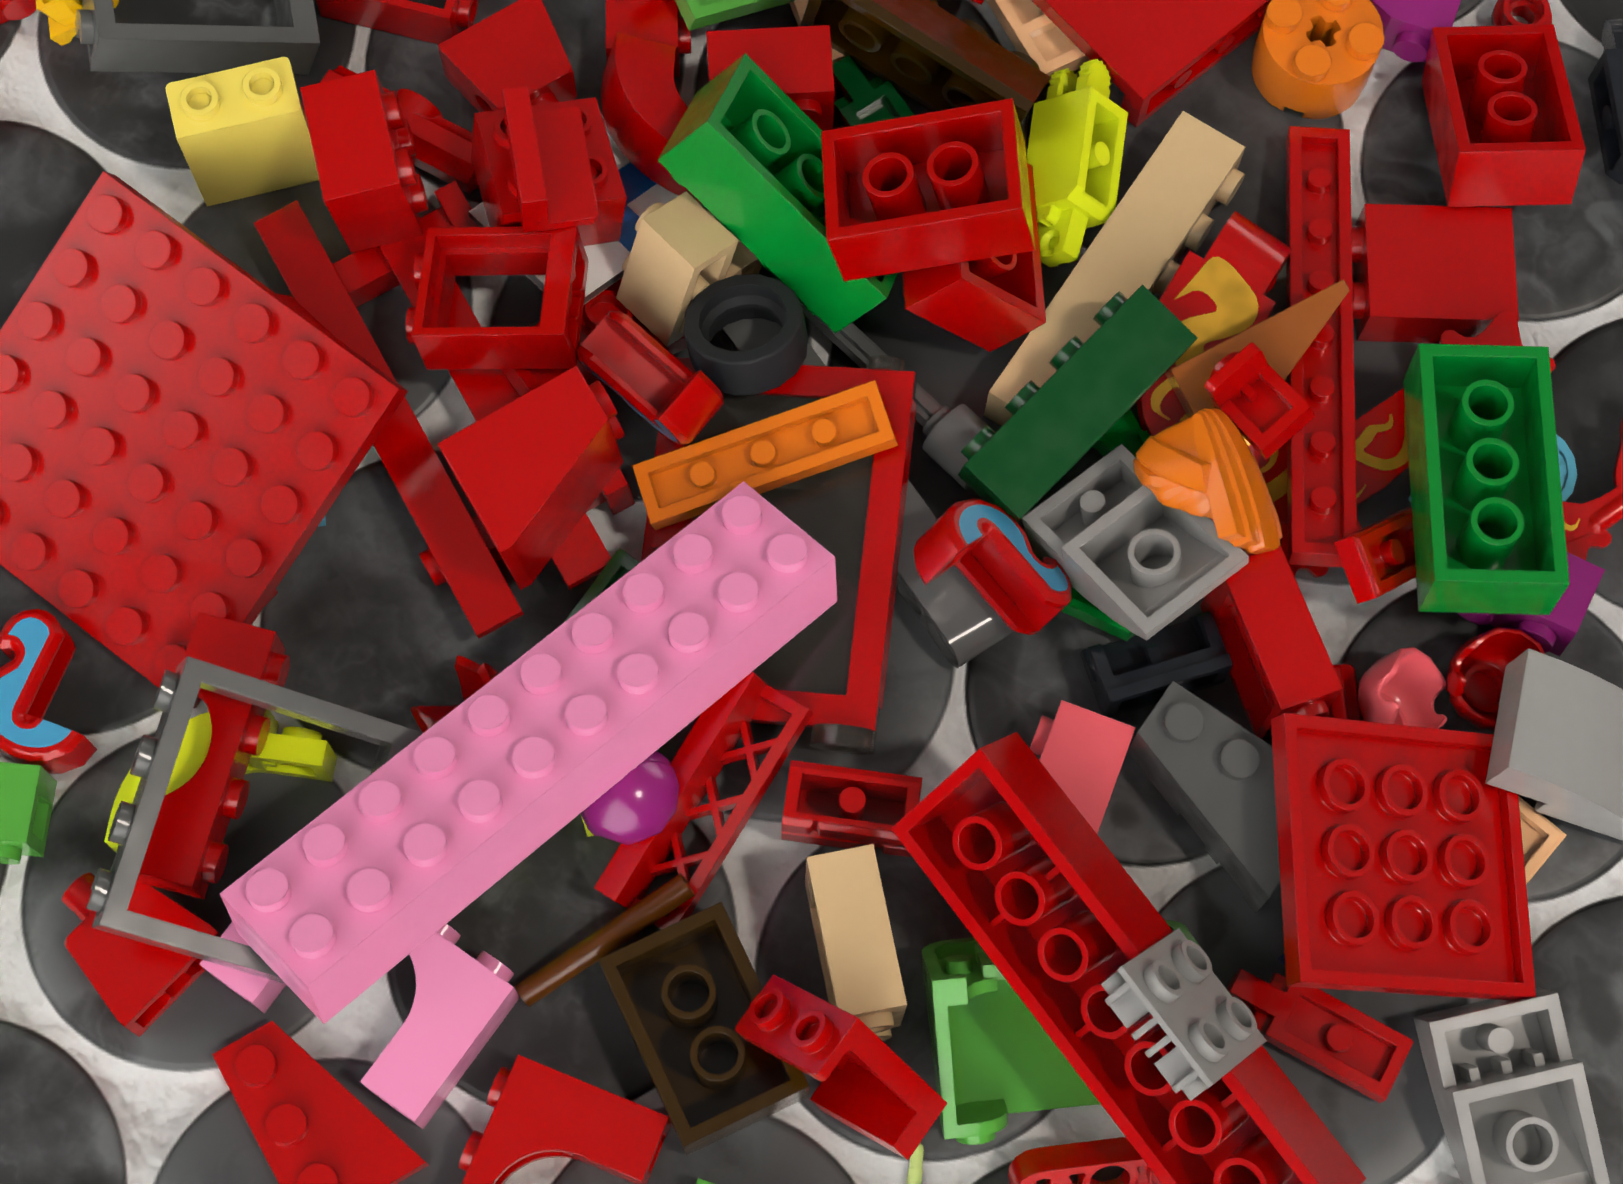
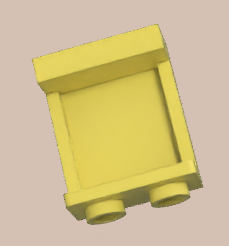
M279 57L175 81L166 85L165 89L176 139L207 207L319 180L307 118L299 98L292 66L287 57Z

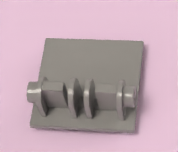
M1179 928L1117 969L1116 973L1101 984L1109 995L1104 1001L1111 1007L1127 1029L1148 1012L1153 1016L1152 1019L1131 1034L1135 1041L1157 1024L1167 1034L1144 1052L1148 1058L1171 1041L1176 1047L1154 1063V1065L1170 1084L1175 1094L1182 1089L1190 1101L1215 1084L1267 1041L1257 1029V1023L1251 1010L1241 1000L1231 996L1213 973L1211 961L1204 950L1195 942L1188 940Z

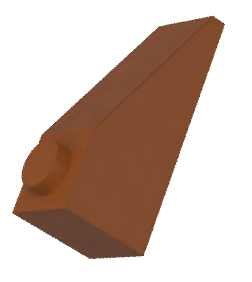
M1344 279L1169 370L1165 375L1187 417L1193 416L1204 408H1215L1204 387L1205 382L1210 378L1212 370L1222 358L1232 352H1240L1251 342H1254L1263 351L1267 363L1285 380L1350 291Z

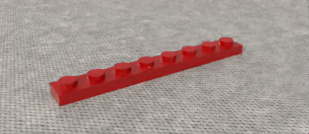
M1289 126L1286 137V245L1292 248V252L1286 261L1287 308L1343 279L1350 291L1287 376V383L1312 406L1315 417L1287 441L1288 564L1343 568L1334 542L1357 531L1350 129Z

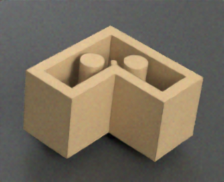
M685 191L664 205L661 202L654 203L638 218L635 224L637 234L631 253L622 265L624 275L616 298L668 347L684 336L685 312L696 295L716 281L734 275L759 274L762 264L709 210H706Z

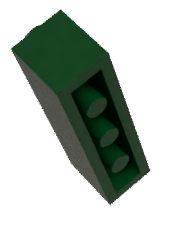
M1143 284L1128 299L1120 291L1116 293L1093 318L1101 327L1085 343L1075 335L1049 362L1057 371L1041 387L1032 380L1029 381L1005 406L1013 416L996 433L986 425L961 451L968 461L964 464L958 476L985 502L1001 507L1017 523L1198 339Z

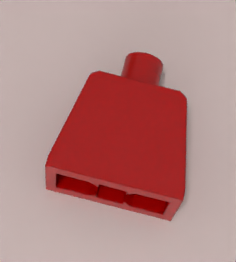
M518 0L438 44L444 75L479 112L504 109L502 89L528 86L531 106L570 101L577 97L572 66L542 0Z
M88 872L77 878L62 896V902L82 920L66 937L64 945L117 1021L140 1037L205 969L199 965L202 961L201 959L91 928L96 911L86 909L92 892L91 886L95 876ZM136 882L128 911L221 937V934L210 924L152 886Z

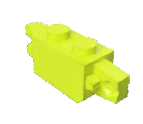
M1098 59L1084 62L1080 66V71H1078L1079 77L1069 68L1054 72L1051 75V80H1049L1050 86L1048 87L1046 100L1034 103L1026 157L1027 163L1033 166L1041 262L1048 267H1056L1062 263L1077 261L1085 230L1105 224L1116 208L1128 112L1109 99L1111 77L1106 65Z

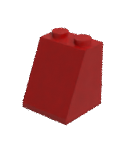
M577 365L437 443L460 487L520 590L534 582L624 462L617 440L623 438L625 434L616 418L617 410L601 382L597 380L588 385Z

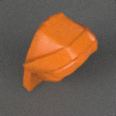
M1204 408L1199 410L1193 416L1167 427L1154 436H1149L1136 452L1137 458L1133 460L1136 476L1141 484L1149 488L1157 500L1164 506L1180 509L1190 515L1213 519L1218 538L1229 541L1234 547L1245 549L1247 553L1260 554L1275 550L1280 546V539L1283 537L1280 521L1257 464L1258 462H1256L1239 429L1220 409Z

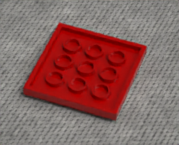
M1283 713L1271 719L1286 986L1495 1000L1536 997L1519 797L1516 793L1486 784L1494 734Z

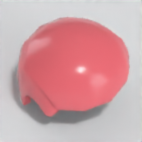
M1415 647L1398 649L1373 663L1359 680L1357 696L1362 718L1364 721L1439 729L1446 723L1447 717L1435 712L1434 701L1438 694L1445 689L1446 682L1429 656Z

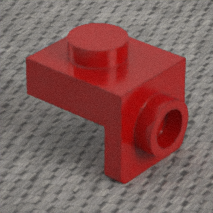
M1254 342L1249 343L1240 352H1232L1222 358L1216 364L1210 378L1204 384L1214 407L1220 409L1230 418L1242 436L1266 460L1315 417L1312 406L1267 363L1263 351Z

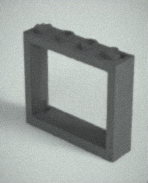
M81 0L82 9H77L75 20L76 38H80V44H87L90 69L91 71L214 73L279 57H287L290 60L293 74L309 75L320 46L313 0H273L277 27L115 23L112 0Z
M187 656L177 666L176 673L165 669L160 687L155 693L152 708L162 711V715L154 738L143 735L136 750L130 774L141 777L133 803L121 801L115 814L108 841L119 845L111 870L99 868L92 883V892L86 909L96 911L91 928L284 983L250 946L127 910L199 689L209 690L379 745L371 774L422 735L423 732Z

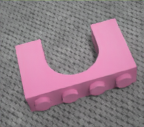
M231 922L220 937L249 946L237 933L233 922ZM445 924L409 954L416 975V992L412 1008L403 1025L360 1081L369 1091L421 1129L425 1128L520 998L515 988L508 983L514 973L499 960L483 950L474 959L455 944L461 935L448 924ZM202 960L199 964L213 977L264 1014L286 986L284 983Z

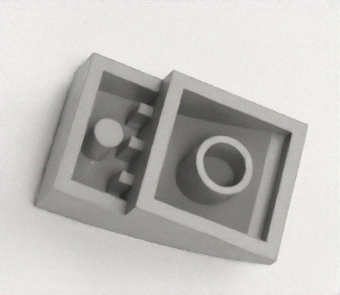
M1121 444L1025 515L1022 520L1031 548L1042 559L1044 557L1055 559L1069 577L1071 586L1112 620L1147 641L1248 564L1249 556L1241 548L1234 547L1229 541L1219 539L1214 522L1210 518L1190 515L1180 509L1167 507L1160 503L1152 491L1143 486L1139 481L1133 466V460L1136 457Z
M1528 648L1506 665L1486 784L1536 800L1535 812L1623 841V689L1590 672Z
M1536 988V997L1514 1000L1488 999L1413 1017L1434 1100L1462 1184H1610L1583 1062L1572 1057L1557 992Z

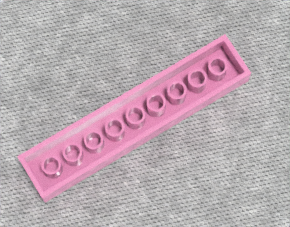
M743 481L223 890L220 896L237 933L325 1024L623 779L630 771L640 765L837 602L835 556Z

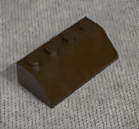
M809 0L800 26L830 25L831 48L844 56L849 55L855 63L885 82L889 80L893 87L933 112L1013 98L1021 125L1050 76L1040 71L1038 64L1031 57L1019 51L1005 49L991 40L987 32L979 24L969 19L956 18L939 7L936 0Z

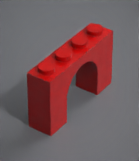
M518 1054L511 1070L502 1066L497 1073L486 1102L487 1105L494 1107L493 1113L484 1133L477 1130L472 1132L461 1155L458 1168L466 1171L462 1184H504L515 1172L532 1162L560 1157L581 1161L634 1184H647L670 1130L671 1121L669 1116Z

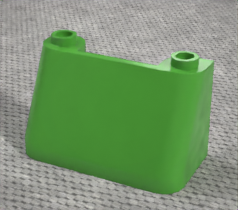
M1165 920L1173 932L1179 928L1188 940L1199 945L1184 924ZM974 937L938 941L922 949L923 976L937 1093L947 1102V1105L940 1113L941 1129L945 1140L956 1139L957 1142L968 1145L984 1144L994 1140L996 1132L1001 1131L1008 1125V1114L1100 1104Z

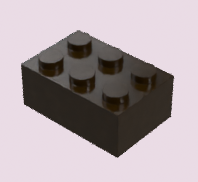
M722 901L598 959L606 982L686 1156L809 1096V1084L801 1070L746 1041L735 1031L736 1025L763 987Z

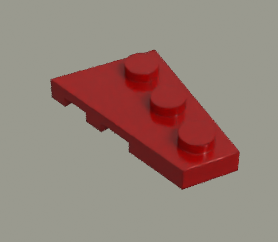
M273 1021L266 1023L212 1054L279 1184H398L429 1166L426 1161Z

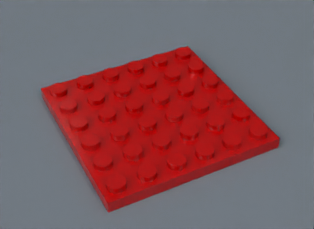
M103 171L0 330V565L159 688L165 669L176 673L177 666L182 662L199 612L249 625L254 623L408 391L119 177ZM196 698L193 708H197L201 702L200 698Z

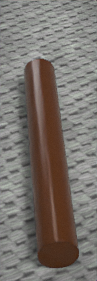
M681 873L517 983L515 987L525 1004L531 1007L595 964L598 959L608 955L694 897L695 893L690 884Z

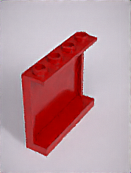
M1031 0L1090 60L1098 59L1103 61V64L1106 65L1109 71L1110 80L1124 93L1121 108L1128 112L1127 120L1135 128L1259 31L1267 7L1271 0Z

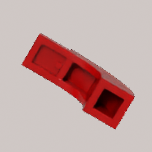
M617 32L602 76L601 106L606 126L621 152L640 172L653 182L678 196L687 191L697 202L702 204L685 187L679 185L672 178L669 171L658 161L688 108L680 97L674 82L676 46Z

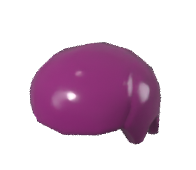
M655 751L580 813L588 830L594 836H601L625 845H631L661 833L677 811L680 786L674 768L665 756Z

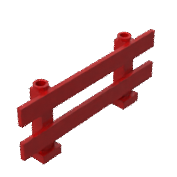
M456 180L434 191L440 208L420 218L423 236L357 251L333 264L297 200L254 222L259 235L291 292L288 296H292L335 338L396 383V379L360 316L357 307L398 285H401L412 307H415L418 290L414 281V260L417 253H424L427 228L479 227L468 216L472 208ZM455 281L448 327H481ZM447 369L476 421L520 397L501 369ZM404 397L373 445L429 547L419 553L426 570L436 587L448 582L476 636L480 639L524 615L495 562L502 557L478 516L471 518L408 401ZM620 468L586 512L606 502L614 516L635 504L629 484ZM585 513L552 556V559L570 590L600 574L611 557Z

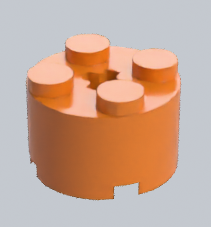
M1271 0L1253 49L1251 72L1257 89L1272 106L1282 111L1287 107L1294 111L1304 113L1302 118L1325 119L1346 111L1357 101L1365 88L1383 47L1384 34L1380 15L1370 0Z

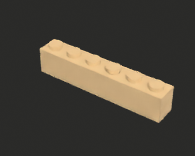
M1182 111L1046 308V323L1030 331L990 389L984 416L1003 426L1013 416L1005 406L1029 381L1032 380L1041 387L1057 371L1049 362L1075 335L1085 343L1101 327L1093 318L1116 293L1120 291L1128 299L1143 284L1153 295L1155 293L1159 296L1163 295L1180 267L1177 261L1186 247L1196 252L1208 235L1214 223V219L1208 215L1216 203L1219 201L1227 206L1239 189L1245 177V174L1238 170L1246 148L1245 146Z

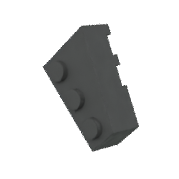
M1172 681L1138 730L1128 750V754L1178 816L1181 814L1206 845L1204 847L1206 852L1216 864L1220 863L1245 894L1243 896L1245 901L1257 913L1280 883L1272 746Z

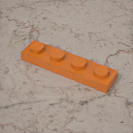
M874 380L632 465L650 524L655 530L703 514L743 481L757 493L761 494L898 446L877 383Z

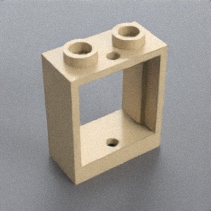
M874 844L806 857L805 888L828 1002L858 1017L882 1041L892 1037L891 1028L901 1026L907 1001Z

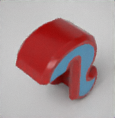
M609 311L576 349L577 360L602 384L609 386L644 420L676 444L689 445L724 404L721 390L701 370L695 373L691 372L635 321L621 311Z
M973 498L954 503L916 541L913 549L916 571L925 586L955 566L1008 628L1021 634H1036L1067 606L1072 599V586L1069 577L1055 559L1044 557L1040 561L1033 553L1027 535L1017 521L1001 507L980 499Z
M41 609L24 610L12 616L0 632V649L11 660L0 668V752L16 763L41 765L49 774H62L84 766L97 751V748L84 735L43 719L77 649L67 630L60 625L51 613Z

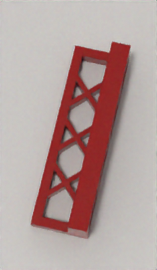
M751 672L700 714L670 764L674 768L680 786L677 811L662 832L631 845L620 844L594 886V889L618 904L630 908L642 900L656 876L678 871V874L681 873L686 878L695 896L671 911L668 917L664 916L653 925L662 930L689 917L814 713L802 704L770 687L754 672ZM763 699L791 715L777 738L754 744L750 722ZM742 737L744 747L734 750ZM768 753L759 767L757 756ZM747 759L751 781L744 793L720 800L716 777L726 764ZM708 793L710 803L699 806ZM733 809L725 822L723 811ZM712 815L717 837L708 851L686 856L681 834L689 821ZM673 849L675 860L665 862ZM699 865L692 878H690L689 867Z

